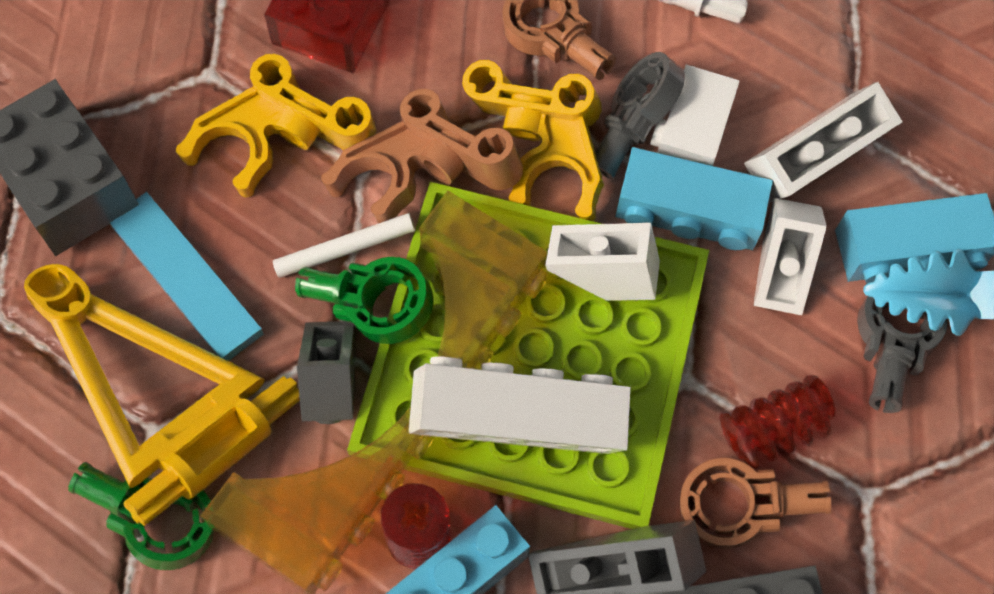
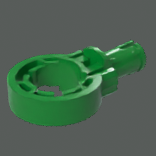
M384 257L374 260L367 265L350 263L349 270L353 274L348 270H343L340 274L315 270L311 267H303L298 274L308 277V280L296 278L295 291L298 297L334 303L333 314H335L336 318L354 323L365 337L381 344L399 343L417 334L430 318L434 304L432 288L423 273L414 263L400 257ZM405 275L411 276L418 281V290ZM393 283H401L408 287L409 294L404 308L399 313L393 315L397 324L393 325L387 317H375L373 315V306L377 297L386 290V286Z
M83 462L78 467V471L83 473L82 476L74 473L68 491L109 510L110 515L106 521L107 528L124 536L129 551L144 565L158 570H176L194 563L208 549L214 534V509L210 498L204 490L193 499L181 496L172 504L180 505L188 512L192 511L194 524L186 537L180 541L172 542V553L165 554V543L152 539L146 532L145 526L141 523L138 524L123 504L124 501L150 482L152 478L147 477L137 486L130 488L126 480L122 482L93 467L88 462ZM193 501L203 511L206 522L200 523L199 511L197 508L194 509Z

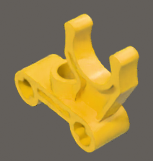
M266 54L259 57L250 69V79L254 86L196 118L185 139L176 147V152L186 165L193 166L198 162L202 149L211 140L229 135L242 138L250 146V157L246 167L233 178V185L241 196L251 197L259 181L272 168V149L268 142L272 134H279L285 140L303 150H309L317 137L345 150L375 135L376 127L371 111L362 99L344 97L336 101L333 106H330L299 89L291 66L283 56ZM281 80L278 84L269 86L272 82Z
M479 60L472 63L463 75L462 85L473 102L483 112L505 116L503 129L509 132L511 136L531 141L542 140L538 147L528 151L521 157L523 175L520 181L513 186L512 192L509 195V201L531 206L530 194L535 179L543 171L552 167H567L575 170L583 182L582 196L575 208V212L581 219L594 221L596 219L597 202L604 183L588 126L593 125L598 120L602 112V103L592 83L583 75L568 74L556 82L552 91L511 84L495 62ZM495 82L494 87L486 93L481 92L486 84ZM580 95L587 96L585 101L579 100ZM570 102H576L574 108L568 107Z

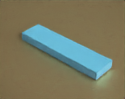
M145 192L136 199L139 205L110 222L111 227L216 355L227 361L231 360L264 335L262 328L148 192Z

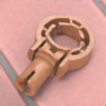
M577 0L505 1L502 11L505 36L510 44L519 51L536 56L546 55L555 63H558L560 60H574L597 80L604 78V74L600 70H603L608 75L616 63V56L589 37L592 32L591 22L579 14ZM545 1H549V8L555 10L560 15L555 21L541 25V28H530L521 20L532 9L544 8ZM513 17L516 18V27L511 21Z
M731 458L711 459L698 465L686 478L680 496V511L683 521L694 520L697 517L701 524L708 529L711 521L704 516L700 506L701 494L707 489L708 483L704 480L699 485L696 493L691 491L693 485L702 476L710 472L725 470L726 473L711 475L710 480L712 484H716L719 481L731 482L743 492L748 504L747 514L735 525H717L715 533L718 534L734 533L733 537L722 538L713 536L696 524L700 542L718 549H733L743 546L761 532H779L780 521L776 518H782L783 515L831 514V497H827V493H830L828 481L781 485V482L776 483L774 481V469L754 470L744 462ZM732 472L738 473L743 477L733 474ZM768 498L769 504H756L755 499ZM689 500L694 501V511L689 509ZM766 518H771L770 520H752V519H766ZM744 527L749 528V530L743 534L737 533Z

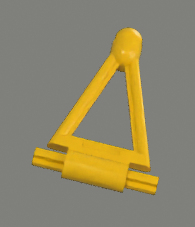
M60 264L42 266L30 273L24 282V289L28 300L52 324L129 487L137 486L156 470H162L160 474L123 503L125 508L131 513V517L138 524L141 523L143 526H146L181 496L193 499L268 438L272 432L270 424L300 401L297 383L291 377L287 379L285 376H282L252 401L247 400L262 387L265 381L264 378L90 294L87 284L67 266ZM88 319L219 385L139 445L81 324Z

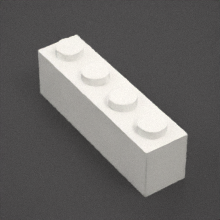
M432 357L430 364H424L414 370L409 434L603 454L627 450L630 387L612 385L613 377L590 374L582 375L581 381L563 379L564 372L554 369H533L532 376L513 374L514 366L503 363H483L482 370L462 368L461 359L452 357Z

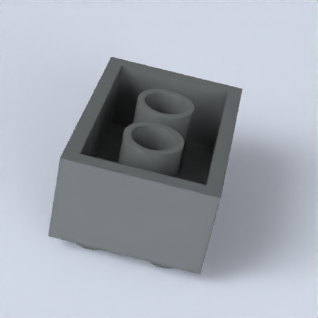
M56 79L0 110V174L55 257L139 205L124 176Z

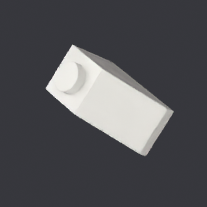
M774 198L762 244L754 306L797 315L803 314L827 228L822 207Z
M651 223L552 226L546 267L549 272L606 301L655 300L660 260Z

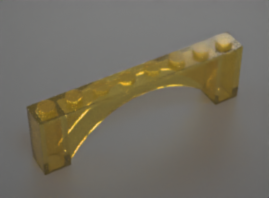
M447 190L419 227L421 248L432 255L440 277L445 300L444 332L438 357L461 359L462 368L482 370V364L489 363L494 352L490 350V347L500 334L507 337L518 323L522 314L518 308L527 295L535 298L545 285L549 273L545 271L547 251ZM410 407L399 421L377 440L355 454L331 465L305 473L276 478L243 479L233 472L200 516L210 528L304 594H315L319 588L326 591L342 570L343 564L339 562L341 556L351 543L357 547L365 539L375 519L370 517L382 499L388 503L394 498L405 480V475L401 472L412 457L417 460L422 458L435 436L409 434Z

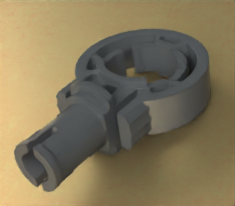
M655 52L642 58L628 71L617 87L612 100V111L604 119V124L608 131L595 152L602 176L614 179L618 168L632 145L644 144L652 126L661 121L678 100L684 86L685 73L683 68L666 54ZM649 83L651 85L654 84V87L652 88L650 93L644 95V93L648 90L646 86Z
M867 296L859 309L857 324L859 333L866 343L864 359L871 362L877 353L873 364L876 369L872 394L869 398V405L878 411L881 400H885L883 412L897 413L902 409V398L908 370L911 375H919L920 372H923L926 357L932 353L946 333L947 319L939 330H931L925 311L920 317L922 319L926 315L925 320L920 325L921 332L916 334L903 333L895 329L889 322L886 323L884 316H882V310L889 306V302L883 307H877L873 310L872 305L875 299Z

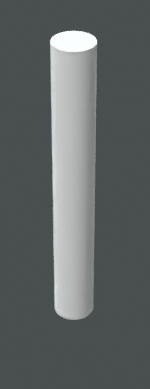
M407 213L273 260V266L277 276L282 278L299 272L303 267H313L416 231L411 214Z

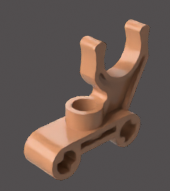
M417 89L405 96L400 104V113L403 121L343 150L334 165L321 176V181L332 197H340L343 195L349 182L358 174L369 170H382L390 173L392 178L389 189L383 197L371 205L372 214L376 221L381 223L397 217L414 200L416 193L414 173L418 169H425L435 179L447 185H450L463 172L489 188L506 190L520 181L523 175V165L513 138L505 129L488 128L474 136L450 123L438 94L429 89Z

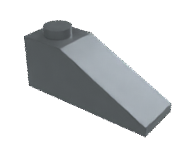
M695 520L640 527L540 549L528 554L537 594H654L683 591L707 572Z

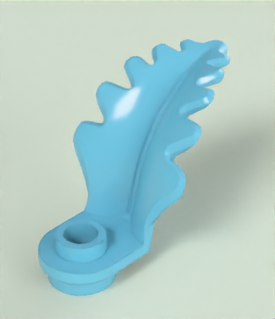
M961 249L953 251L949 265L939 251L931 252L926 270L917 257H910L908 259V272L901 265L892 264L889 277L883 272H878L875 281L867 283L863 288L866 296L875 299L877 307H883L889 302V312L891 315H899L907 308V320L911 323L918 322L926 311L929 328L934 331L939 330L947 318L950 322L951 331L956 336L962 335L974 319H994V271H976L965 252Z

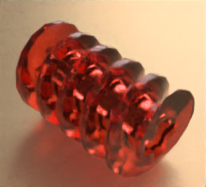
M810 374L803 379V383L796 381L789 383L785 387V391L782 389L771 391L767 399L764 397L754 398L750 402V407L746 405L736 406L732 410V416L722 412L719 415V420L724 436L739 459H743L747 465L756 470L760 466L757 452L761 451L768 461L774 462L778 458L775 446L778 443L786 453L792 454L796 450L794 436H797L805 446H810L814 442L812 428L821 437H830L832 434L830 420L835 417L836 409L828 387L819 377Z
M408 483L395 488L386 497L381 508V526L391 555L400 565L410 569H417L451 541L450 511L444 497L436 489L422 483ZM415 523L419 528H423V527H425V526H426V528L419 531L416 526H414V525L409 526V525Z

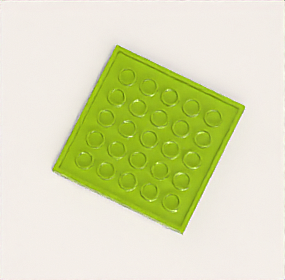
M430 182L406 260L414 263L420 269L432 288L434 297L432 313L424 327L411 338L395 344L380 343L347 448L348 455L629 529L649 526L709 250L654 236L660 260L655 300L606 301L549 272L546 267L552 226L602 223ZM405 275L418 290V281L411 276ZM398 283L388 316L389 321L393 325L397 324L393 315L399 313L404 308L409 294L408 287L401 283ZM432 357H452L461 359L462 368L482 370L483 363H503L514 366L513 374L532 376L533 369H554L563 371V379L581 381L582 375L590 374L613 377L612 385L630 387L627 450L603 454L409 434L414 370L424 364H430Z

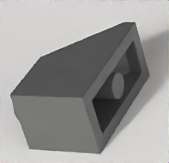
M347 321L305 323L297 363L301 421L335 424L342 420L353 419L355 405L354 323Z

